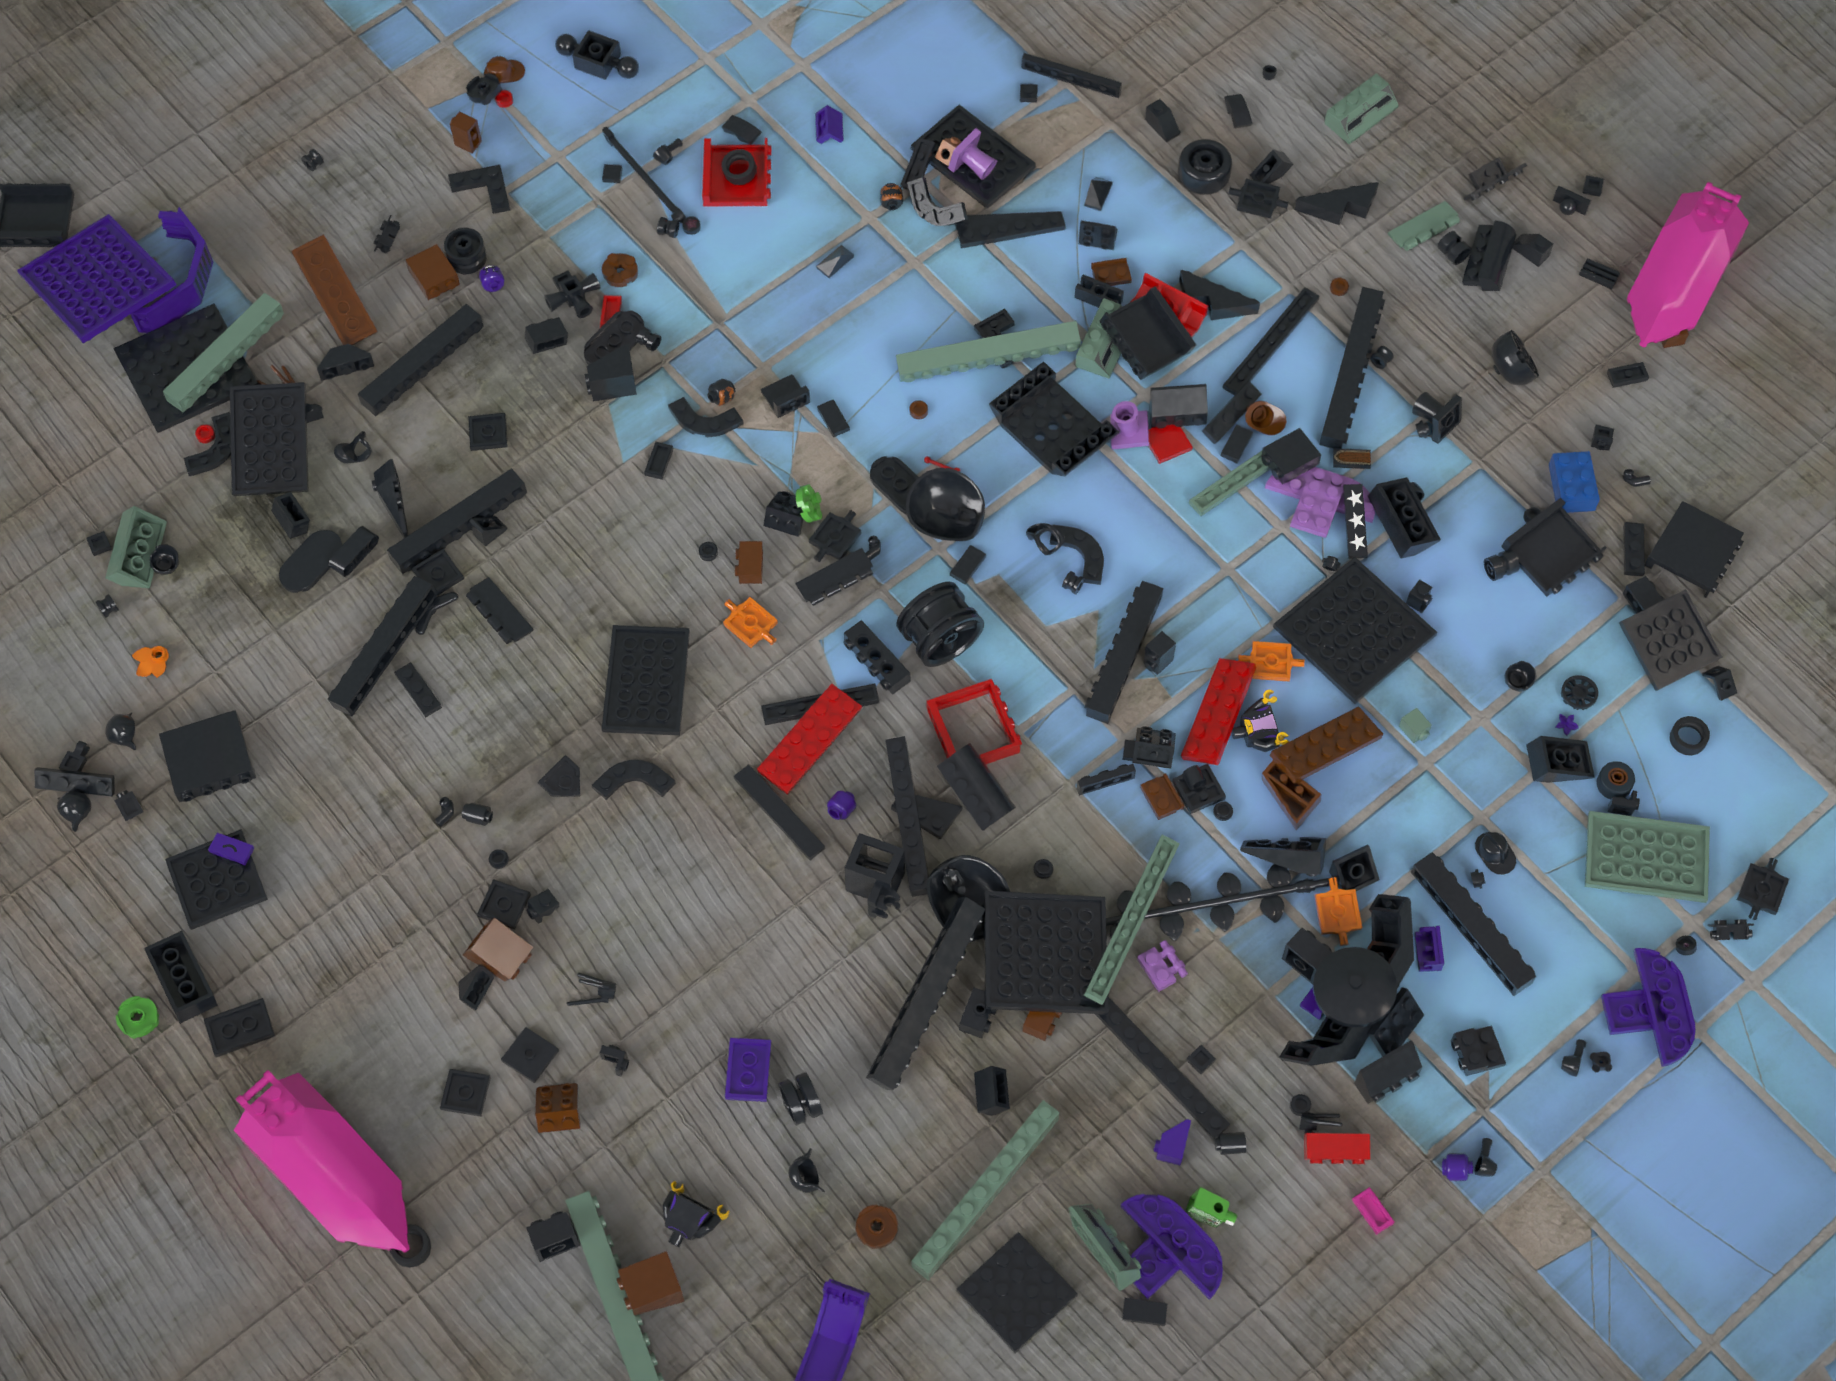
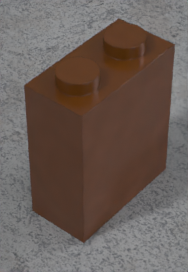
M437 244L405 260L408 271L427 300L436 298L440 294L460 285L456 271Z

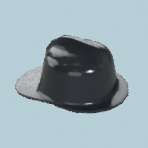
M1486 832L1476 839L1475 850L1491 872L1505 875L1514 869L1516 856L1502 834Z

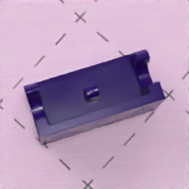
M1440 926L1420 927L1419 931L1415 932L1419 972L1442 971L1445 963Z

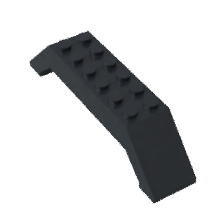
M1378 894L1369 908L1371 912L1372 941L1367 949L1379 954L1390 964L1395 973L1398 988L1414 961L1411 900L1409 897ZM1326 1016L1313 1039L1300 1042L1288 1041L1279 1058L1283 1061L1309 1066L1355 1059L1369 1037L1367 1033L1373 1025L1359 1028L1347 1027L1335 1023Z

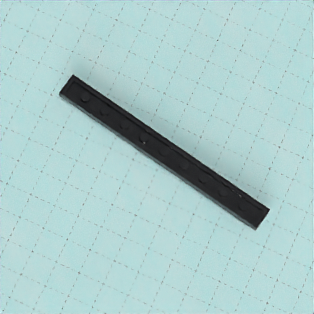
M1108 997V1014L1095 1015L1215 1140L1218 1134H1222L1230 1127V1123Z

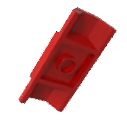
M1145 273L1142 285L1130 303L1146 295L1151 288L1156 286L1189 335L1193 337L1200 329L1209 306Z

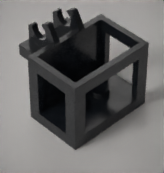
M859 833L844 867L846 891L868 899V916L873 918L879 916L886 919L888 914L884 911L888 910L887 906L891 907L893 905L896 910L900 908V903L898 902L900 896L897 894V891L905 874V849ZM867 845L893 854L890 864L869 857Z

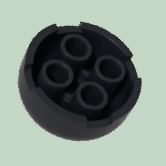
M1513 330L1504 333L1496 339L1492 347V358L1495 363L1493 365L1494 370L1498 375L1501 374L1507 382L1519 386L1528 384L1538 378L1539 372L1532 357L1529 356L1524 343Z

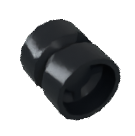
M1451 231L1441 238L1437 247L1444 255L1448 254L1447 258L1454 265H1458L1470 255L1472 249L1465 241H1461V237L1455 231Z
M1511 549L1498 553V556L1493 555L1484 559L1486 574L1492 581L1503 578L1505 574L1511 575L1516 573L1520 569L1518 558Z

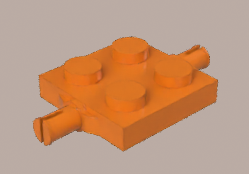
M751 597L738 606L730 599H728V602H725L724 605L732 612L723 621V624L746 645L752 648L762 639H765L771 645L776 642L777 639L769 632L778 624V620Z
M1253 641L1250 655H1238V661L1255 663L1257 668L1252 679L1290 682L1292 666L1304 667L1305 659H1293L1291 644Z
M1329 878L1330 890L1326 893L1315 894L1321 935L1339 934L1340 946L1349 945L1346 933L1362 929L1356 890L1338 889L1337 878Z

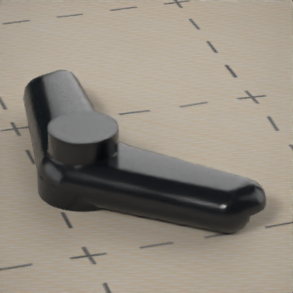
M449 592L436 597L416 625V633L423 635L436 610L457 600L458 594Z

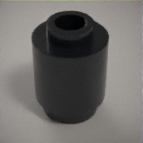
M466 803L462 810V818L466 819L467 822L486 826L492 821L493 812L489 806Z

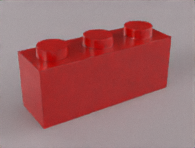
M1306 1133L1304 1134V1160H1310V1164H1323V1160H1331V1164H1344V1160H1352V1164H1365V1161L1370 1160V1134Z

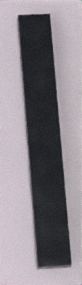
M1304 287L1223 384V389L1235 395L1248 381L1251 382L1312 309L1320 296Z

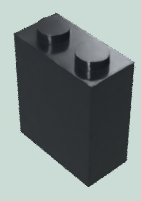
M1301 428L1263 447L1261 455L1263 464L1270 468L1273 477L1279 480L1282 485L1318 466L1321 459L1320 452Z

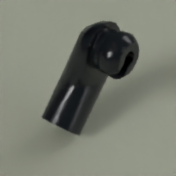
M875 535L870 536L868 539L869 551L866 552V555L870 561L881 552V542Z
M443 797L439 801L442 813L434 821L440 827L454 814L453 802L448 797Z

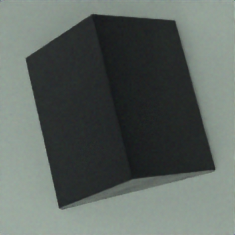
M1368 844L1332 861L1329 870L1331 876L1337 878L1338 888L1343 890L1355 889L1358 891L1380 880Z

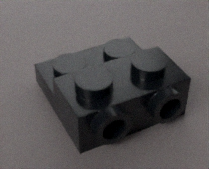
M1492 1026L1476 1030L1471 1028L1454 1033L1451 1039V1046L1453 1051H1456L1458 1054V1065L1461 1071L1464 1070L1465 1076L1506 1065Z

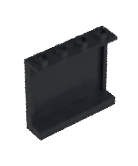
M0 184L2 192L0 200V247H56L67 240L75 195L70 184Z
M1156 286L1151 288L1146 295L1110 314L1106 312L1099 321L1102 328L1111 337L1113 344L1122 353L1124 360L1131 366L1133 373L1140 380L1191 353L1196 346V343Z
M1559 498L1514 532L1501 546L1504 550L1511 549L1516 554L1520 568L1546 597L1551 593L1557 594L1562 590L1564 583L1570 584L1577 578V573L1581 572L1583 574L1591 567L1590 563L1600 561L1604 557L1602 553L1607 548L1604 546L1600 549L1563 509L1566 502L1562 498Z
M1682 501L1650 553L1645 566L1652 569L1653 565L1656 564L1704 589L1706 591L1704 597L1707 598L1710 592L1714 593L1718 587L1717 579L1724 577L1727 571L1724 568L1726 564L1731 565L1736 555L1733 552L1735 550L1739 551L1744 543L1741 540L1744 532Z
M236 710L159 734L173 790L179 803L191 801L193 798L202 795H210L217 790H226L236 784L248 783L256 778L240 726L241 721Z

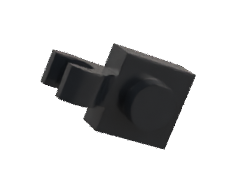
M79 740L74 752L67 751L59 769L81 772L87 762L84 756L90 749V747L86 746L87 743Z

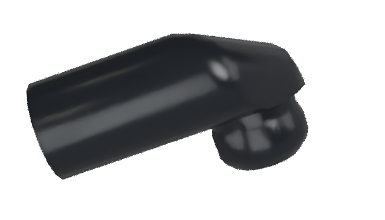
M1626 469L1623 472L1624 475L1622 477L1624 481L1633 487L1651 484L1649 475L1637 477L1632 469Z

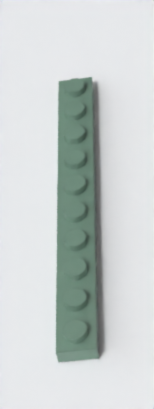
M1163 834L1161 835L1084 996L1101 1005L1104 1003L1180 843Z

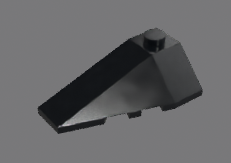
M389 459L374 472L375 480H372V487L374 492H378L381 502L401 535L405 538L408 536L399 476L393 459Z
M1300 837V841L1292 842L1288 841V838H1281V840L1275 843L1268 839L1243 841L1240 851L1295 872L1306 874L1307 876H1317L1318 874L1321 875L1324 867L1326 838Z

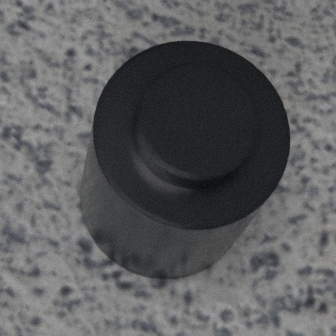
M1245 1133L1218 1134V1138H1215L1216 1151H1219L1220 1155L1246 1153Z

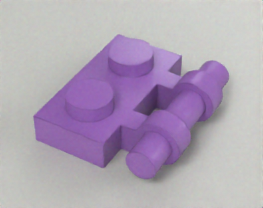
M1166 940L1160 943L1163 949L1162 952L1158 953L1156 948L1153 947L1137 956L1138 962L1158 992L1176 983L1174 974L1177 972L1181 978L1188 975L1185 964L1182 960L1178 959L1175 954L1176 950ZM1169 958L1173 966L1168 968L1164 959Z

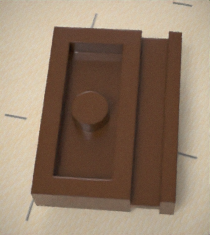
M1127 258L1091 263L1093 278L1111 286L1128 284L1132 281Z
M1166 773L1161 777H1156L1140 784V789L1158 820L1176 813L1180 809H1184V804Z

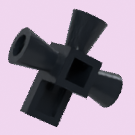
M569 270L552 278L559 292L544 295L546 304L551 312L566 302L569 308L574 306L578 318H585L591 314L593 307L585 300L584 293L601 289L594 273H591L581 282H579L575 275L572 276Z

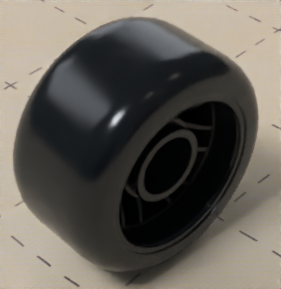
M1200 139L1189 143L1182 150L1179 157L1178 176L1181 183L1189 191L1196 194L1209 195L1220 191L1230 179L1232 169L1231 155L1224 145L1214 140Z

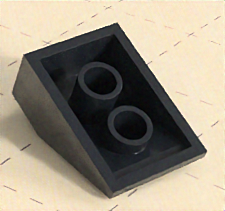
M1539 736L1526 744L1533 781L1551 783L1593 779L1595 777L1587 741Z

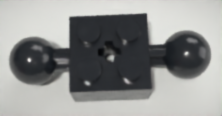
M589 30L580 44H577L576 39L570 34H562L556 39L555 47L557 52L563 56L572 55L574 68L606 80L613 68H616L619 75L626 79L635 77L639 71V64L635 58L625 56L619 59L621 51L619 41Z

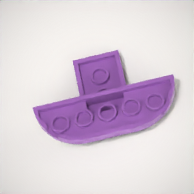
M1314 467L1283 485L1271 475L1265 485V489L1299 499L1290 527L1326 538L1335 513L1345 514L1343 485L1360 483L1349 477ZM1363 486L1365 521L1373 523L1375 510L1368 498L1369 491Z

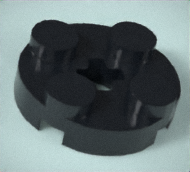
M484 74L485 77L482 78L477 76L467 84L466 93L472 102L487 105L502 91L498 78L493 74Z

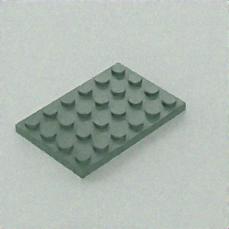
M1589 811L1585 887L1706 903L1708 901L1710 827Z

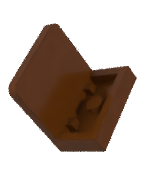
M576 1083L545 1085L536 1089L535 1115L538 1133L580 1129L578 1085Z

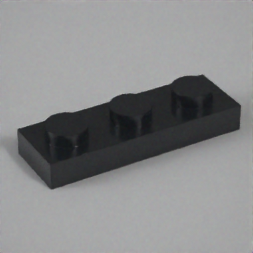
M918 138L901 181V188L909 190L907 182L924 177L936 147L935 142Z
M1625 522L1623 525L1624 575L1643 577L1645 574L1644 523Z
M411 662L394 672L425 718L442 708L440 702Z
M1123 764L1111 771L1104 770L1095 776L1082 777L1077 781L1079 796L1135 779L1136 769L1134 764Z

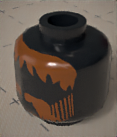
M888 183L881 188L880 202L882 207L894 211L903 205V191L900 186L895 183Z
M722 378L709 385L707 396L710 402L721 406L733 400L736 389L730 380Z

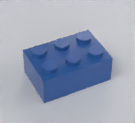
M1590 451L1553 453L1548 466L1555 501L1562 498L1566 502L1563 509L1567 513L1595 511L1600 498Z

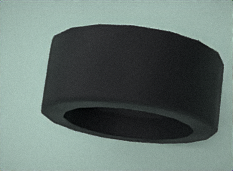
M735 149L730 151L722 161L724 175L732 184L744 185L749 183L756 174L757 166L754 158L746 150ZM737 160L748 161L749 168L747 171L738 175L730 173L729 167L733 162Z
M1692 716L1682 717L1677 720L1670 732L1672 747L1683 755L1692 756L1699 754L1704 750L1710 739L1708 726L1701 719ZM1682 727H1691L1700 734L1701 741L1695 745L1687 744L1681 740L1678 731Z
M408 1224V1234H416L421 1238L422 1250L412 1258L401 1256L398 1249H391L389 1252L399 1265L411 1268L424 1263L429 1257L431 1241L424 1229L418 1225Z

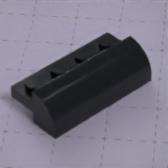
M1495 221L1494 225L1478 226L1462 279L1463 286H1481L1482 291L1501 290L1516 238V232L1512 226L1502 221Z
M971 743L962 747L937 765L982 831L1016 808Z

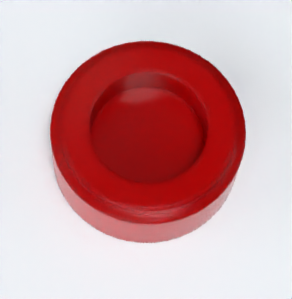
M502 90L495 97L496 104L501 108L511 106L513 103L512 93Z
M201 425L195 431L196 438L200 443H210L215 438V432L210 425Z

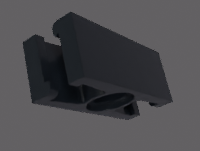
M1083 274L1080 284L1078 283L1075 287L1074 298L1099 308L1103 298L1122 304L1124 291Z

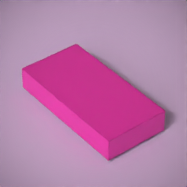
M1370 1187L1352 1198L1353 1203L1376 1235L1395 1223Z

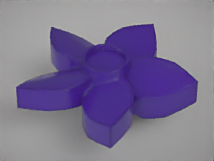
M1559 714L1561 722L1555 728H1564L1563 732L1566 736H1568L1571 730L1579 729L1578 725L1573 722L1574 715L1566 718L1564 715Z

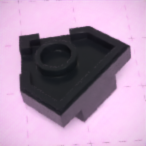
M565 755L538 781V784L551 797H580V768Z

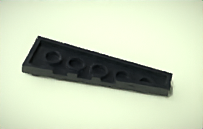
M1062 211L967 215L968 220L955 224L961 249L1062 231L1066 228Z

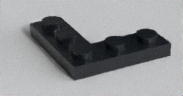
M500 164L448 174L452 193L487 186L493 214L510 211Z

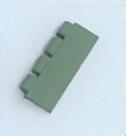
M1444 201L1389 231L1388 235L1400 248L1403 247L1408 251L1416 247L1418 243L1421 244L1445 231L1447 227L1450 228L1456 225L1460 220L1458 213Z

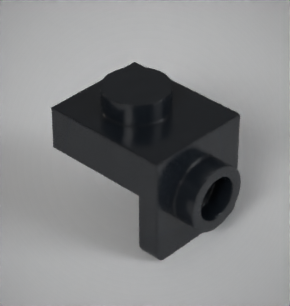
M1595 425L1591 447L1609 451L1613 442L1614 429Z
M546 889L528 900L526 911L528 916L532 920L535 919L539 924L542 922L543 916L559 907V902L550 890Z
M602 1045L599 1052L601 1059L616 1063V1075L621 1077L623 1071L626 1072L629 1065L626 1052L614 1045Z

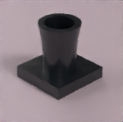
M1424 392L1418 397L1413 406L1412 413L1432 422V441L1439 444L1461 422L1462 397L1457 394L1444 406L1428 392Z

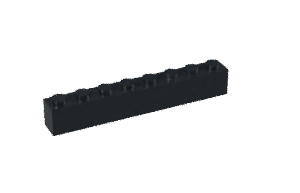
M465 304L358 393L360 403L374 416L385 411L405 391L411 389L417 381L424 378L429 371L439 366L447 356L452 355L459 346L465 344L471 336L478 333L484 326L481 315Z
M511 468L387 549L390 560L402 574L411 571V568L431 557L436 552L445 549L448 544L454 540H459L465 533L472 530L471 518L491 517L500 510L506 509L515 500L521 499L527 493L525 483Z
M416 576L407 583L405 590L396 599L390 611L386 613L383 621L374 630L369 641L364 644L362 651L353 660L347 672L341 677L336 688L331 691L327 700L335 709L353 717L438 595V592L431 583Z
M1142 581L1139 587H1135L1132 596L1134 597L1133 603L1129 602L1126 609L1128 614L1126 618H1122L1119 625L1120 633H1116L1113 638L1112 644H1114L1112 650H1108L1105 658L1107 663L1100 668L1098 676L1101 677L1098 682L1095 681L1091 690L1093 692L1092 697H1088L1084 708L1087 709V717L1106 724L1109 723L1160 604L1164 588Z
M905 736L886 739L902 846L905 849V864L910 893L912 897L927 895L929 873L907 741Z
M1432 852L1413 865L1411 870L1413 876L1509 992L1515 996L1530 986L1536 978L1534 969L1522 960L1520 952L1512 948L1508 938L1497 930L1494 921L1491 918H1487L1483 913L1482 907L1472 900L1468 890L1465 887H1461L1454 873L1446 869L1443 860L1439 856L1436 857Z

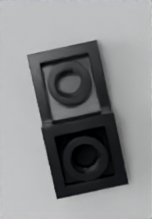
M1242 94L1224 97L1227 112L1231 114L1234 128L1251 126L1253 124Z
M731 115L722 126L724 132L735 135L739 141L750 145L762 133L757 127L735 115Z

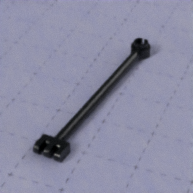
M604 127L602 132L606 141L611 146H614L672 212L671 218L682 223L686 218L684 213L673 204L618 142L613 132L608 127Z

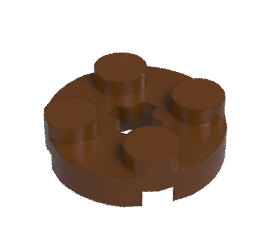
M611 253L602 265V275L609 285L625 287L627 283L631 281L633 283L638 276L636 260L633 256L627 254ZM618 268H623V269H624V270H621L620 273L617 272V269H618Z
M870 1205L859 1213L856 1221V1234L864 1245L871 1249L883 1248L895 1239L898 1233V1221L891 1209ZM876 1221L877 1224L882 1223L880 1231H873L871 1229L873 1222Z

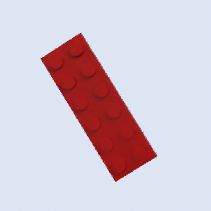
M1219 658L1181 753L1183 760L1219 765L1257 668L1255 663Z
M831 683L757 768V772L788 795L861 711L862 706Z

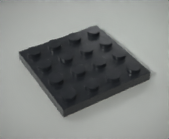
M1686 589L1619 622L1655 691L1723 658Z
M242 829L226 835L247 843ZM210 841L165 859L190 930L268 900L252 855L246 865L210 853L208 851L212 843Z
M1019 1232L956 1288L959 1295L1014 1353L1018 1352L1078 1294Z

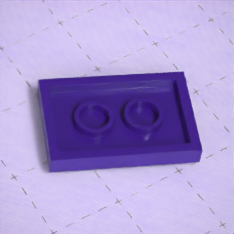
M730 1038L725 1100L767 1102L771 1040Z

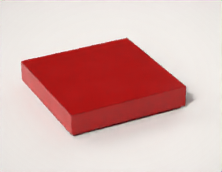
M1172 424L1164 428L1154 427L1149 429V448L1159 464L1193 449L1181 427H1176Z

